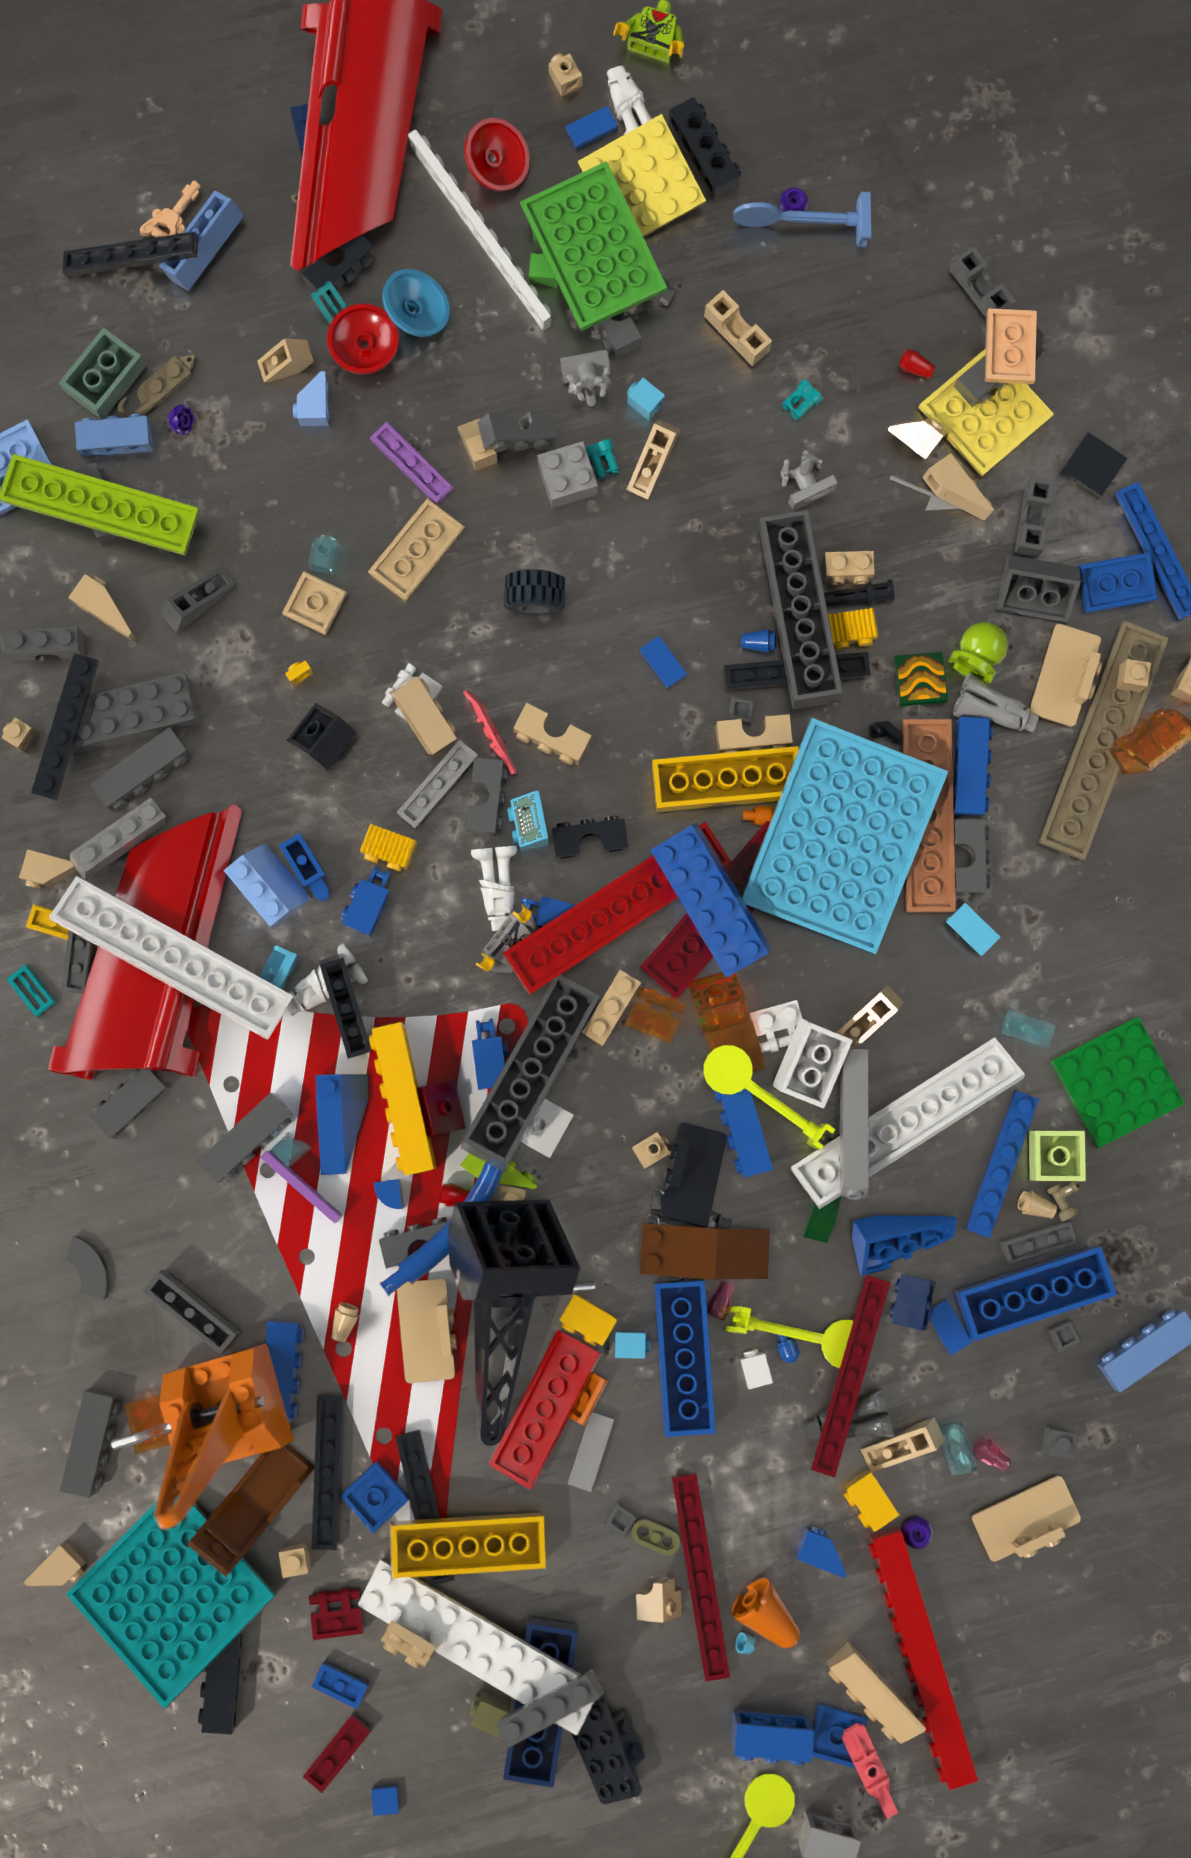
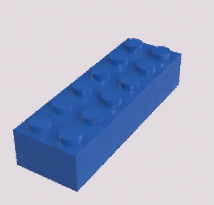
M698 823L689 826L651 849L653 856L726 978L767 955L772 950Z
M1091 1246L954 1291L969 1338L974 1341L1117 1295L1100 1246Z
M705 1280L654 1282L665 1437L716 1434Z

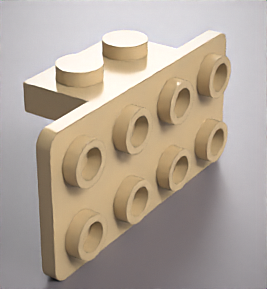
M1057 624L1054 627L1031 701L1030 712L1039 715L1040 718L1069 727L1076 724L1081 705L1093 696L1095 685L1092 684L1094 676L1099 675L1102 667V662H1099L1101 654L1097 653L1101 642L1099 636L1062 624Z
M443 1278L421 1280L413 1284L406 1282L397 1289L405 1380L407 1383L452 1379L455 1376L453 1349H457L456 1334H451V1324H454V1311L449 1309L447 1282Z
M1058 1475L972 1515L973 1524L988 1557L993 1562L1013 1553H1016L1020 1558H1029L1038 1553L1037 1550L1044 1546L1048 1548L1053 1547L1061 1542V1538L1066 1537L1064 1529L1079 1523L1081 1520L1063 1478Z

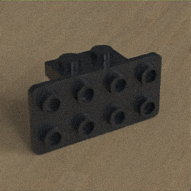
M685 1122L679 1125L675 1145L672 1144L669 1151L668 1159H671L670 1168H666L663 1178L666 1186L660 1208V1215L662 1217L698 1227H706L709 1224L727 1140L725 1133Z
M600 1697L594 1701L578 1735L571 1734L602 1804H609L637 1797L642 1793L643 1790L634 1768L645 1758V1754L626 1710L617 1711L611 1716L605 1700Z

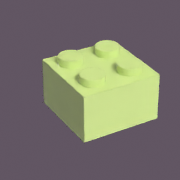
M1029 1131L1030 1180L1086 1181L1085 1131Z

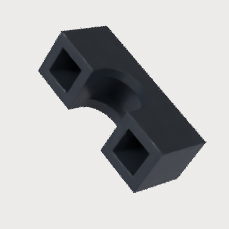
M361 235L338 247L339 252L344 256L343 262L337 266H328L321 259H317L302 273L305 284L315 293L318 291V288L331 281L339 293L340 288L346 283H351L363 267L367 268L373 263L374 257H376L374 246ZM330 290L326 291L329 298L333 299L334 296ZM321 295L319 298H320L323 302H326V301L324 300V298L322 297V295Z
M618 815L605 817V821L595 822V819L581 820L578 825H571V822L556 824L557 828H552L556 860L580 857V842L588 836L597 837L602 842L604 854L628 850L625 819H619Z

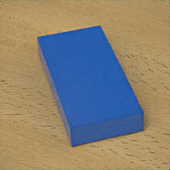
M608 106L566 126V131L576 150L618 130V124Z
M657 636L639 649V652L667 689L687 676L686 671L660 636Z
M946 1299L931 1307L929 1321L950 1355L955 1354L972 1343Z

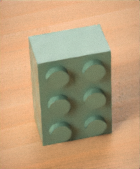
M103 327L60 380L59 384L67 395L103 420L147 365L139 353Z

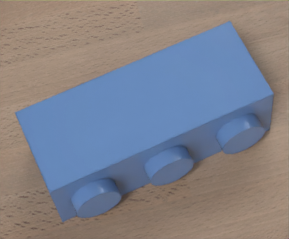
M132 414L126 418L108 416L103 420L84 418L82 421L75 422L76 449L81 457L153 451L152 425L148 417L142 414Z

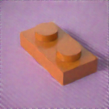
M594 1372L592 1373L570 1416L572 1420L586 1426L608 1380Z

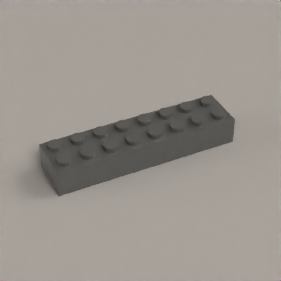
M808 510L761 517L759 531L792 709L840 702L843 692Z
M562 975L553 979L461 1143L462 1150L503 1172L506 1171L597 1007L600 995Z

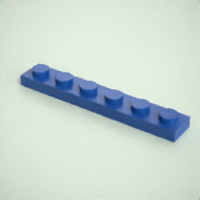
M1139 482L1117 491L1115 496L1144 553L1151 552L1153 570L1179 621L1191 616V583Z
M1017 1090L1014 1091L966 1224V1230L990 1238L1036 1110L1038 1098Z

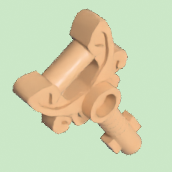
M193 181L191 185L187 184L182 190L183 196L173 210L168 208L162 211L155 209L152 212L153 218L140 227L141 236H168V234L157 228L158 226L167 227L170 230L169 235L184 233L186 229L180 215L191 200L195 201L199 196L200 184L196 181Z

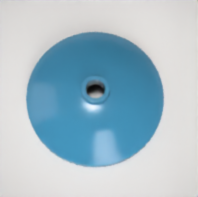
M404 269L395 272L386 281L382 293L383 304L390 319L400 329L414 336L429 337L437 334L444 328L450 315L449 302L442 287L432 277L418 270Z

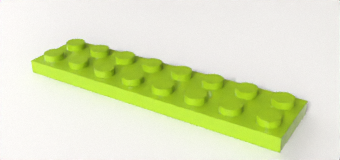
M12 454L0 490V502L186 556L200 512L199 508L16 454Z

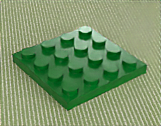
M1139 1016L1051 1060L1096 1149L1185 1104Z

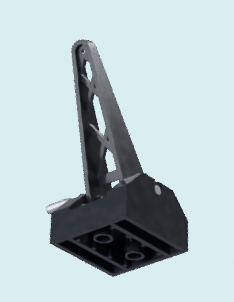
M550 1199L455 1202L448 1227L450 1268L454 1278L459 1280L458 1289L462 1299L474 1300L476 1432L482 1443L487 1446L498 1444L504 1435L535 1297L572 1295V1293L595 1291V1284L593 1282L576 1283L580 1266ZM504 1251L514 1252L512 1260L506 1259L502 1253ZM501 1294H514L512 1296H501ZM513 1307L511 1317L499 1331L491 1318L492 1308ZM492 1329L496 1337L490 1344V1330ZM509 1331L508 1343H506L504 1336ZM500 1343L506 1352L503 1377L493 1388L488 1380L489 1356ZM495 1400L498 1405V1412L490 1423L486 1417V1410Z

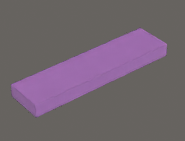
M387 421L370 437V440L436 505L441 503L454 490V487Z
M265 1151L260 1157L333 1223H337L342 1218V1214L272 1151Z

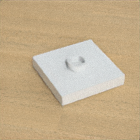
M545 1099L522 1143L550 1158L574 1115Z

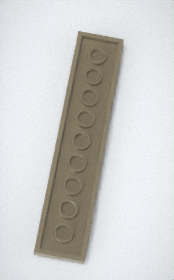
M1127 621L1121 623L1038 841L1039 844L1082 861L1086 859L1167 645L1168 637ZM1126 659L1151 663L1148 687L1140 693L1116 689L1119 666Z

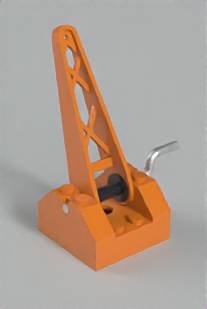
M267 1343L181 1367L163 1374L159 1404L164 1423L141 1432L113 1439L111 1445L116 1450L168 1433L171 1450L154 1516L162 1529L177 1525L184 1519L223 1463L279 1449L294 1441Z

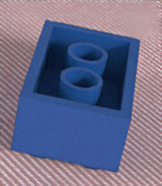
M733 1711L731 1744L734 1755L739 1756V1759L753 1761L754 1758H764V1761L769 1763L789 1760L794 1765H805V1762H812L814 1729L809 1717Z

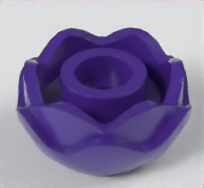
M788 188L783 191L779 198L782 212L806 211L808 208V196L800 188Z
M184 404L175 406L168 415V423L171 429L179 435H185V433L192 431L195 417L192 414L191 408L186 407Z
M915 1516L902 1526L904 1541L909 1547L922 1549L930 1544L933 1538V1530L927 1520Z

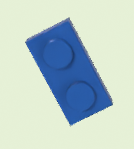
M323 1661L312 1684V1688L357 1709L369 1683Z

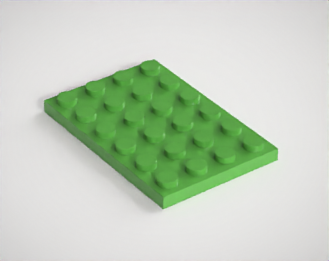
M607 161L520 202L522 210L580 331H584L667 291L664 279Z

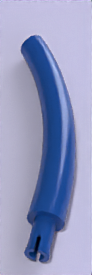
M485 1162L475 1185L464 1202L490 1201L503 1171ZM450 1220L427 1243L397 1264L400 1268L379 1283L388 1296L408 1281L411 1284L415 1283L449 1254L448 1227Z

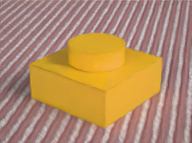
M306 660L302 663L298 661L288 668L289 671L285 673L293 687L314 674Z

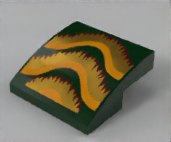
M942 652L894 656L893 663L897 679L896 690L899 706L948 702Z

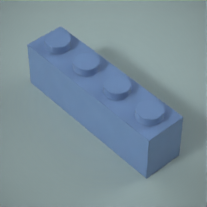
M214 191L184 231V233L196 232L198 235L197 258L163 262L159 267L172 282L189 291L244 215L230 198Z
M1179 1309L1167 1311L1162 1315L1163 1319L1160 1322L1148 1324L1141 1330L1143 1332L1136 1338H1128L1121 1344L1122 1348L1118 1351H1110L1101 1357L1102 1362L1097 1364V1366L1114 1390L1122 1392L1191 1344V1320L1185 1311Z

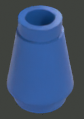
M765 629L741 634V648L767 653L775 651L776 631Z

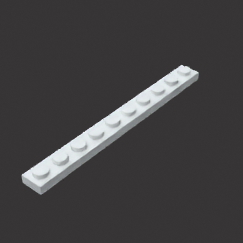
M416 129L409 133V146L540 328L543 331L551 326V310L545 303L542 304L537 298L538 293L534 286L526 283L521 268L519 266L515 267L510 261L511 256L505 247L501 248L497 243L498 238L491 228L487 229L484 225L483 216L478 210L474 211L471 207V201L466 192H461L458 189V184L453 174L445 171L443 168L444 163L440 156L432 153L427 138L424 135L420 136Z

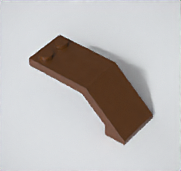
M643 1223L640 1274L702 1279H768L770 1229L754 1227L710 1228Z
M288 1445L261 1453L187 1545L227 1577L312 1472L314 1466Z

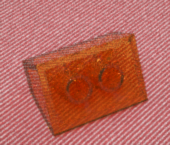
M1158 709L1151 714V719L1134 726L1132 733L1118 738L1115 741L1116 745L1110 748L1109 751L1122 774L1150 772L1191 741V720L1176 709Z

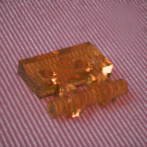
M640 987L637 996L646 1000L644 1005L636 1002L633 1003L625 1025L671 1043L680 1021L671 1017L673 1011L682 1014L686 1005L677 1002V999L674 997L667 998L657 994V990L652 988L648 990ZM652 1002L666 1007L664 1014L650 1009Z

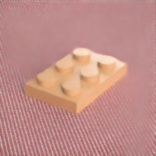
M988 309L985 382L1033 384L1035 382L1037 311Z

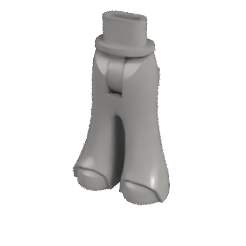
M971 673L966 675L960 689L961 695L958 697L953 709V716L989 718L990 721L1011 729L1034 731L1039 715L1030 712L1031 708H1026L1019 700L996 691L977 676Z

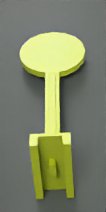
M723 1045L715 1048L707 1055L703 1074L707 1084L714 1091L721 1094H734L742 1091L744 1088L800 1127L803 1130L802 1132L809 1137L806 1143L814 1149L821 1150L824 1145L818 1142L819 1139L824 1140V1132L833 1134L835 1131L829 1124L820 1123L817 1125L811 1120L807 1121L751 1080L752 1063L749 1056L742 1049L736 1046Z
M728 1308V1312H733L735 1315L733 1317V1325L725 1326L724 1331L746 1334L747 1330L754 1331L756 1329L818 1343L822 1346L825 1359L832 1366L840 1369L853 1324L852 1320L836 1321L825 1330L824 1334L759 1320L756 1316L750 1315V1308Z
M773 1773L762 1774L755 1777L748 1785L744 1797L745 1808L751 1817V1822L730 1858H743L762 1826L766 1828L777 1827L785 1823L792 1815L795 1806L794 1793L791 1785L783 1777Z

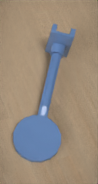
M861 191L856 200V212H781L773 204L755 202L737 207L733 211V220L737 224L747 227H763L771 225L778 220L846 224V226L856 227L857 247H866L867 239H871V192Z

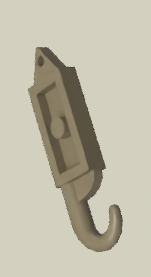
M195 355L179 358L174 356L141 384L137 395L142 405L134 412L129 413L124 410L123 406L126 397H122L117 405L120 416L126 418L132 414L146 415L152 408L161 404L192 377L191 370L196 359Z

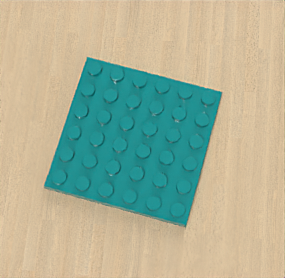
M156 1502L66 1593L69 1599L164 1709L170 1706L276 1596L243 1557L229 1575L225 1577L187 1545L208 1519L195 1503L180 1523L171 1528L162 1529L154 1516Z

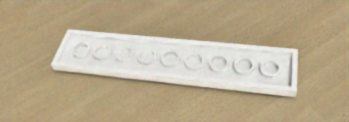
M78 876L75 877L49 916L50 920L267 1040L293 999V995Z
M995 1037L868 1118V1178L1024 1078V1072ZM840 1136L826 1144L821 1150L815 1151L791 1167V1171L819 1209L840 1196Z
M385 1559L379 1561L358 1603L359 1607L390 1624L391 1620L436 1646L435 1652L524 1705L581 1675L418 1578H393L391 1575V1563ZM594 1702L555 1723L577 1736Z

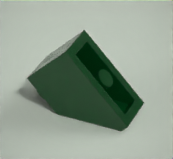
M839 1196L821 1209L818 1208L812 1199L803 1237L828 1243L836 1222L842 1196Z

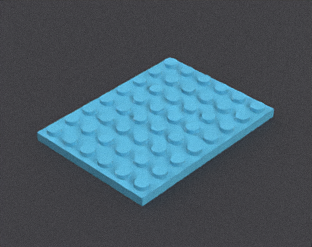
M811 718L742 893L743 901L746 905L876 954L948 771Z

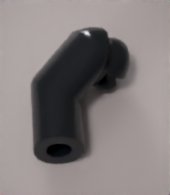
M889 721L874 722L868 728V734L872 738L888 736L897 744L903 737V733Z

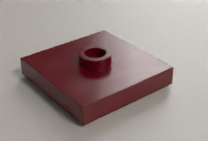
M455 1081L417 1088L427 1136L466 1129Z

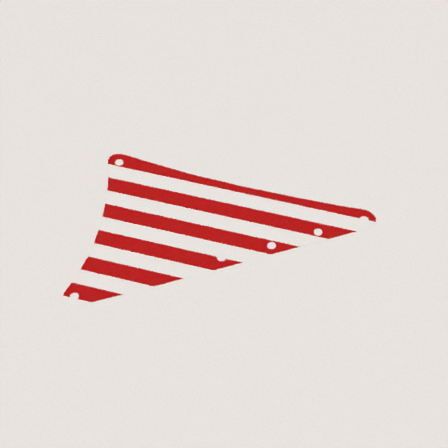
M507 1003L469 1012L433 1016H361L368 1040L369 1035H373V1028L399 1022L405 1025L419 1087L455 1081L466 1129L430 1136L437 1169L404 1176L403 1171L399 1172L396 1157L400 1156L398 1147H393L390 1133L394 1132L393 1123H388L385 1108H389L388 1100L382 1098L380 1084L384 1083L382 1075L377 1074L374 1060L378 1059L377 1051L372 1050V1052L348 1059L334 1014L308 1011L303 1013L300 1011L291 1016L286 1009L267 1040L204 1004L200 1007L192 1006L186 1031L194 1050L201 1052L199 1062L228 1132L270 1093H275L294 1114L290 1118L292 1123L282 1132L278 1129L272 1135L274 1140L264 1149L260 1146L254 1152L255 1158L247 1165H243L372 1463L374 1464L378 1460L408 1494L395 1436L420 1429L441 1518H447L459 1396L473 1300L462 1299L458 1289L459 1280L454 1278L449 1265V1254L433 1269L417 1280L443 1278L447 1282L449 1309L454 1311V1324H451V1334H456L457 1349H453L455 1376L447 1380L407 1383L404 1372L397 1290L388 1296L379 1284L400 1268L398 1266L385 1268L378 1239L384 1238L383 1233L398 1229L399 1234L408 1232V1226L422 1223L423 1227L431 1226V1220L446 1217L447 1221H449L454 1207H445V1204L439 1203L443 1183L449 1184L451 1182L467 1190H472L477 1178L460 1166L469 1154L461 1149V1143L491 1090H478L472 1047V1040H478L476 1021L480 1020V1023L488 1022L489 1019L493 1018L495 1037L501 1036L502 1042L507 1041L509 1056H504L506 1064L528 1025L525 1011L519 1005ZM505 1018H509L515 1023V1029L510 1034H504L499 1030V1023ZM491 1031L481 1032L482 1039L491 1038ZM368 1074L369 1100L355 1141L347 1173L321 1175L316 1075ZM229 1076H234L239 1080L240 1086L235 1092H228L224 1088V1080ZM265 1151H272L342 1214V1218L337 1223H333L277 1172L271 1178L263 1177L260 1173V1167L265 1161L260 1157ZM400 1179L404 1209H393L384 1205L375 1193L374 1183ZM422 1239L414 1241L410 1247V1255L427 1243V1241ZM303 1249H310L315 1254V1259L310 1265H304L299 1261V1253ZM340 1303L352 1304L359 1308V1317L346 1339L352 1347V1351L347 1357L338 1356L335 1348L339 1341L332 1338L335 1309L339 1307ZM380 1428H387L392 1433L389 1443L380 1444L376 1440L375 1435ZM410 1500L394 1514L397 1521L414 1520Z

